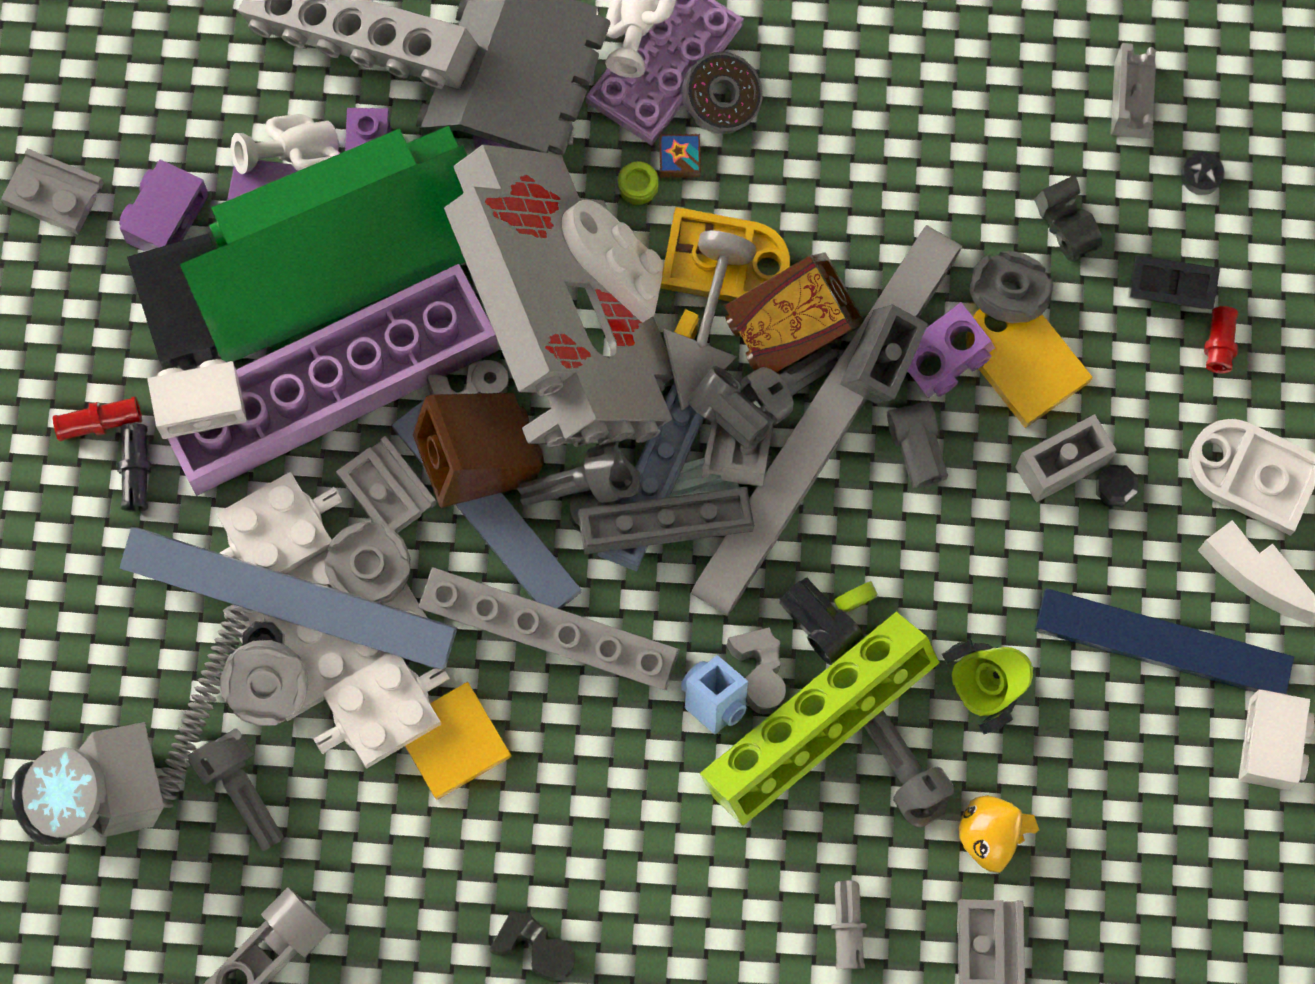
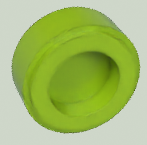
M636 161L625 165L618 175L619 194L625 201L631 204L641 205L648 203L655 197L658 191L657 172L651 165L645 162Z
M869 581L834 599L838 610L842 609L848 613L876 599L878 593L872 581Z

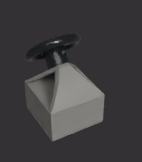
M145 722L92 732L79 750L97 761L104 774L106 797L104 804H100L96 814L99 817L90 829L100 837H107L154 827L164 808ZM34 761L25 763L15 772L10 788L11 803L16 819L25 833L37 843L45 846L59 845L67 838L43 834L31 824L24 810L23 786L26 774Z

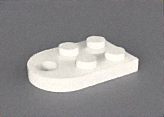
M581 200L566 210L562 217V231L568 248L578 263L642 323L654 316L664 268L659 255L643 245L634 236L628 225L619 222L607 209L592 200Z
M1225 419L1210 424L1198 435L1190 449L1188 464L1191 477L1196 486L1206 496L1290 536L1295 532L1315 487V453L1251 423L1237 419ZM1206 443L1218 445L1223 451V460L1219 462L1207 460L1202 454V446Z

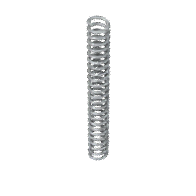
M232 605L227 607L233 614L227 613L224 617L230 622H221L222 627L226 630H218L217 632L223 638L214 639L215 643L220 646L211 647L212 651L218 655L209 654L208 658L213 662L204 663L212 671H201L202 675L208 679L199 678L198 682L205 687L196 686L194 688L202 695H191L192 699L198 703L190 702L188 706L195 711H184L186 716L191 719H181L182 723L190 728L178 727V730L186 736L175 735V739L183 744L172 743V747L179 752H168L169 756L178 761L164 760L167 765L174 769L163 767L161 768L162 772L171 777L158 776L160 781L167 784H159L160 791L166 793H161L163 804L166 808L174 807L173 803L167 799H177L176 795L171 791H180L179 786L174 783L180 784L184 782L178 775L187 774L186 770L180 766H190V763L183 759H189L188 755L190 752L187 750L195 751L197 749L190 742H200V739L194 734L201 735L203 730L197 726L204 727L207 725L199 717L206 719L210 717L202 709H213V706L205 701H217L209 693H220L219 689L212 685L221 686L220 680L215 677L221 678L222 671L219 669H224L226 664L220 660L227 661L230 657L224 652L233 654L235 651L234 648L227 644L240 645L236 639L230 636L243 637L242 633L233 628L246 629V626L237 620L250 621L247 616L240 613H253L250 609Z

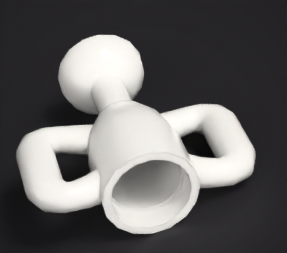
M676 0L611 1L606 16L611 22L607 36L615 39L626 34L622 48L610 53L606 59L605 64L611 72L627 78H637L644 75L645 63L638 53L641 37L654 24L662 23L671 16Z
M302 114L269 119L266 122L265 132L274 141L255 143L245 133H235L231 140L232 160L240 174L250 172L256 166L258 159L278 156L281 160L292 163L294 168L299 171L340 154L338 151L337 133L332 123L329 121L314 122L313 119Z

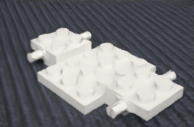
M289 472L216 514L227 532L228 544L230 546L220 553L332 588L325 573L326 555L331 538L323 527L321 514L339 503H343L335 487L311 499L309 495L301 490L292 473ZM407 583L404 589L392 601L384 604L427 618L424 611L418 608L419 603ZM228 608L223 610L224 614H233ZM253 610V613L250 614L240 612L250 620L247 622L237 620L244 624L246 629L255 621L275 623L285 634L284 645L300 656L307 670L308 690L302 707L295 714L293 713L290 717L286 718V720L293 719L323 700H326L333 712L336 726L313 738L322 754L345 741L346 744L357 752L367 769L441 725L438 716L430 705L428 691L450 680L445 670L434 668L418 677L415 672L408 668L402 657ZM233 628V629L239 631L240 633H242V635H243V632L246 630V629L241 630V629Z

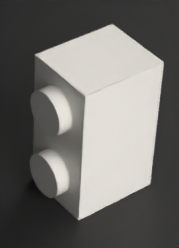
M209 360L203 362L200 368L186 371L180 368H170L159 372L157 377L147 378L155 423L162 439L247 422L238 373L233 361Z
M1260 689L1250 697L1238 781L1290 791L1299 784L1300 780H1305L1309 766V756L1303 754L1305 738L1309 739L1312 735L1315 720L1314 713H1309L1310 699Z

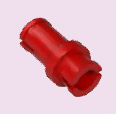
M1218 306L1212 309L1210 339L1205 342L1204 353L1208 356L1206 369L1213 373L1231 372L1233 367L1232 359L1238 354V345L1235 343L1238 310L1235 308Z

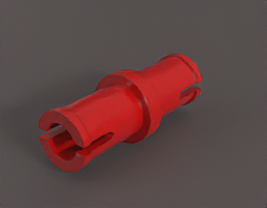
M135 396L104 405L94 402L90 403L87 409L53 416V426L58 441L94 432L97 436L106 434L107 429L142 422L141 408Z

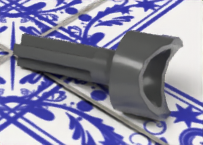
M826 345L779 375L769 368H759L741 380L740 384L743 387L741 392L753 403L757 401L761 406L760 409L774 421L772 426L776 425L790 416L793 411L792 395L831 372L838 362L837 357L840 353L836 348L832 350L829 345Z
M619 441L609 442L589 448L585 455L584 466L519 483L518 491L521 493L520 501L523 505H531L590 490L599 502L607 503L636 495L640 489V472L621 453L618 448Z
M884 710L881 711L864 728L899 781L903 784L893 797L894 803L910 824L917 828L924 827L945 814L949 798L954 794V785L940 767L923 771V768Z
M235 728L218 740L209 741L190 753L188 758L203 785L213 780L216 783L222 780L228 795L231 797L262 851H265L283 840L284 836L252 785L249 777L241 769L246 765L245 761L254 756L241 732Z

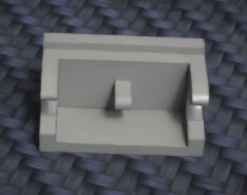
M1121 44L1114 62L1111 135L1147 139H1151L1153 136L1156 50L1153 47H1149L1146 54L1136 55L1134 54L1133 44Z

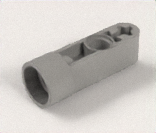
M287 887L261 913L266 921L204 984H227L228 976L236 970H242L246 974L248 984H268L297 953L306 957L332 929L298 894ZM263 940L279 955L274 961L258 946Z

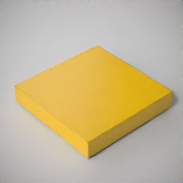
M468 682L430 703L441 725L405 746L436 801L511 758L510 752Z

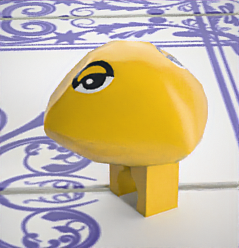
M988 795L976 797L970 801L958 827L959 837L965 850L982 868L990 872L1003 871L1012 859L1017 844L1025 841L1024 833L1035 834L1039 831L1035 815L1022 814L1021 810L1012 803Z

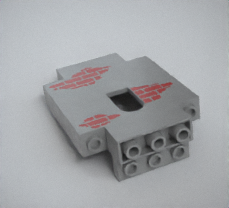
M481 145L453 166L464 194L444 209L518 391L538 392L539 396L547 395L552 406L550 410L522 428L527 442L547 443L548 447H555L563 443H573L574 447H580L589 443H599V445L609 442H620L625 439H635L636 442H644L656 437L660 433L658 428L672 420L661 392L665 389L664 384L674 378L668 350L655 319L652 316L642 323L593 278L571 253L562 231V217L570 207L581 200H592L608 210L605 201L579 198L560 154ZM567 286L583 287L586 289L609 344L610 358L604 357L592 346Z

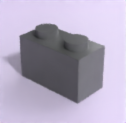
M893 304L874 309L840 385L874 403L894 400L928 323Z

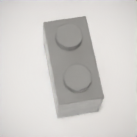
M1094 414L1023 452L1015 468L1037 503L1108 465L1116 452V448Z

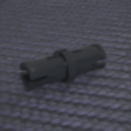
M133 423V430H130V424H125L120 427L122 460L117 463V472L122 475L121 509L136 512L135 506H138L139 511H145L148 509L147 475L151 473V463L147 461L148 426Z

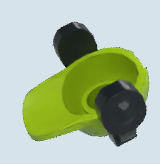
M972 639L959 642L942 653L946 664L963 657L953 667L952 682L960 699L963 701V705L970 712L979 716L990 715L979 724L983 735L997 731L1013 720L1010 713L1016 705L1017 698L1028 690L1033 678V666L1026 654L1011 647L998 646L994 648L985 643H973Z

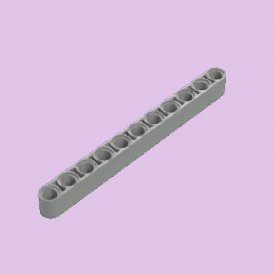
M928 225L924 227L766 472L763 486H757L749 501L754 521L753 532L725 536L694 585L691 592L692 595L727 616L731 613L867 400L863 396L840 385L873 310L893 304L919 318L962 249V245Z

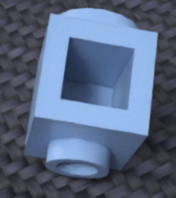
M718 655L709 662L701 661L697 663L685 675L681 683V690L686 693L685 709L713 734L718 733L726 725L733 726L746 712L748 681Z

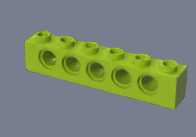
M898 612L891 615L700 773L714 799L742 826L747 824L940 663L928 637Z

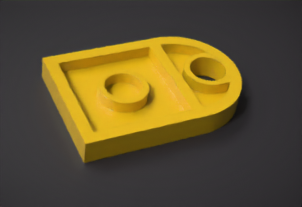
M675 207L660 289L703 297L709 296L718 261L712 260L704 254H696L699 236L705 231L706 224L681 221V218L712 223L714 225L713 231H722L743 237L756 246L755 256L748 264L727 265L719 300L731 302L788 269L790 266L789 251L782 237L775 230L762 223ZM680 223L679 244L694 245L692 253L675 252ZM763 258H772L778 262L780 270L774 275H765L759 271L757 263Z
M980 308L973 315V318L995 347V349L989 352L992 356L991 359L980 367L979 371L1024 428H1027L1091 382L1092 375L1043 314L1029 322H1006L1007 328L1001 332H993L986 327L984 319L988 315ZM971 332L966 334V346L969 349L975 341V335Z

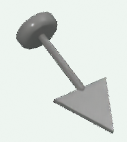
M710 230L703 231L699 236L698 247L706 257L718 262L697 341L663 329L681 410H684L689 405L688 398L713 366L725 369L737 357L706 345L727 265L748 264L753 260L756 252V246L752 242L731 233Z

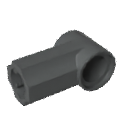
M713 366L690 395L688 403L707 420L718 422L746 449H753L768 435L774 421L741 392L743 387L735 377L724 369Z
M924 401L888 410L887 421L890 434L895 446H900L912 488L922 489L947 480L948 473L936 438L938 436L937 420L931 403Z

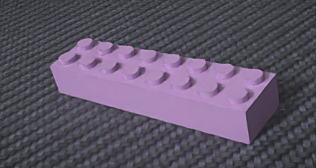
M457 264L237 369L247 422L168 438L195 495L198 496L426 386L427 375L439 374L446 376L498 351L497 337L460 265Z

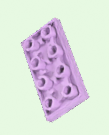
M676 0L671 16L662 23L654 24L641 37L638 53L645 63L644 75L637 78H627L619 76L607 68L586 96V103L652 146L659 137V134L663 132L683 105L682 85L688 70L699 59L714 52H723L743 26L744 19L715 0Z

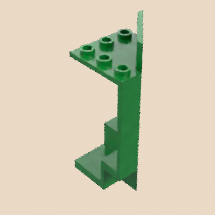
M449 126L406 143L399 128L211 207L216 222L209 226L218 248L181 263L180 266L221 360L234 362L269 346L272 352H275L444 270L466 262L444 209L464 194L453 166L467 156L464 145L458 146Z

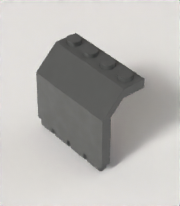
M461 0L456 20L460 21L459 26L466 27L479 45V48L460 89L446 85L442 89L430 86L429 90L434 92L429 105L422 104L416 122V127L421 128V137L449 126L451 131H462L515 149L565 154L574 127L570 123L560 120V118L570 122L577 120L587 91L584 87L573 84V82L585 86L589 85L599 58V53L593 49H602L611 24L610 20L597 15L598 7L577 0Z

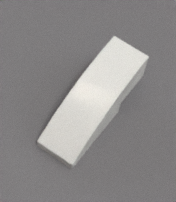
M1232 520L1206 539L1198 549L1217 572L1237 589L1260 604L1286 617L1309 625L1315 622L1314 593L1273 544L1259 553Z

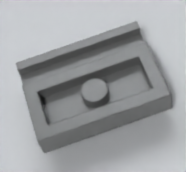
M27 148L22 164L18 165L1 198L3 204L78 235L96 200L95 196L99 188L102 189L104 185L101 177Z
M712 422L704 458L702 478H708L709 474L721 475L722 481L763 486L773 426H771V431L753 449H746L718 422Z
M384 436L378 444L366 449L337 470L336 473L374 524H383L398 533L418 519L424 511L430 507L433 508L437 503L392 443Z
M960 899L958 901L959 984H1025L1023 901Z

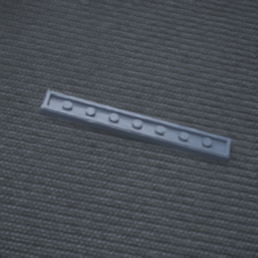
M131 527L119 567L132 573L440 670L446 669L457 632V627L137 527Z

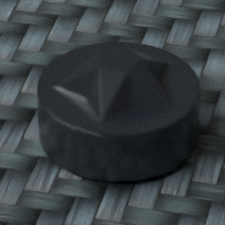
M1199 152L1190 156L1181 172L1184 186L1190 192L1197 195L1213 193L1220 186L1224 178L1222 162L1218 157L1207 152Z

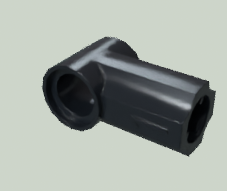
M808 577L797 582L779 601V604L808 635L807 640L814 651L829 665L836 662L844 653L864 638V634L856 622L842 609L836 610Z

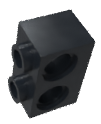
M1136 255L1133 262L1128 297L1212 310L1214 309L1220 268Z

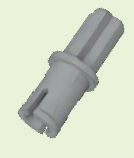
M852 880L839 881L835 884L836 924H831V929H835L836 969L865 968L862 939L863 928H866V923H861L860 885Z

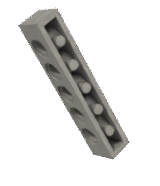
M242 0L237 10L249 23V30L259 36L270 38L271 34L282 37L287 43L299 48H304L305 44L314 46L321 53L333 58H338L339 54L348 56L357 64L367 68H373L374 64L382 66L388 72L401 78H408L409 75L416 76L426 84L438 89H442L444 85L460 89L479 48V45L466 27L371 0ZM429 49L426 54L422 55L425 50Z
M433 567L431 568L418 607L419 609L662 690H667L680 649Z

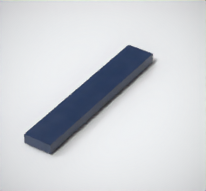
M1048 588L1043 593L1034 629L1035 632L1255 693L1260 689L1286 694L1294 656Z

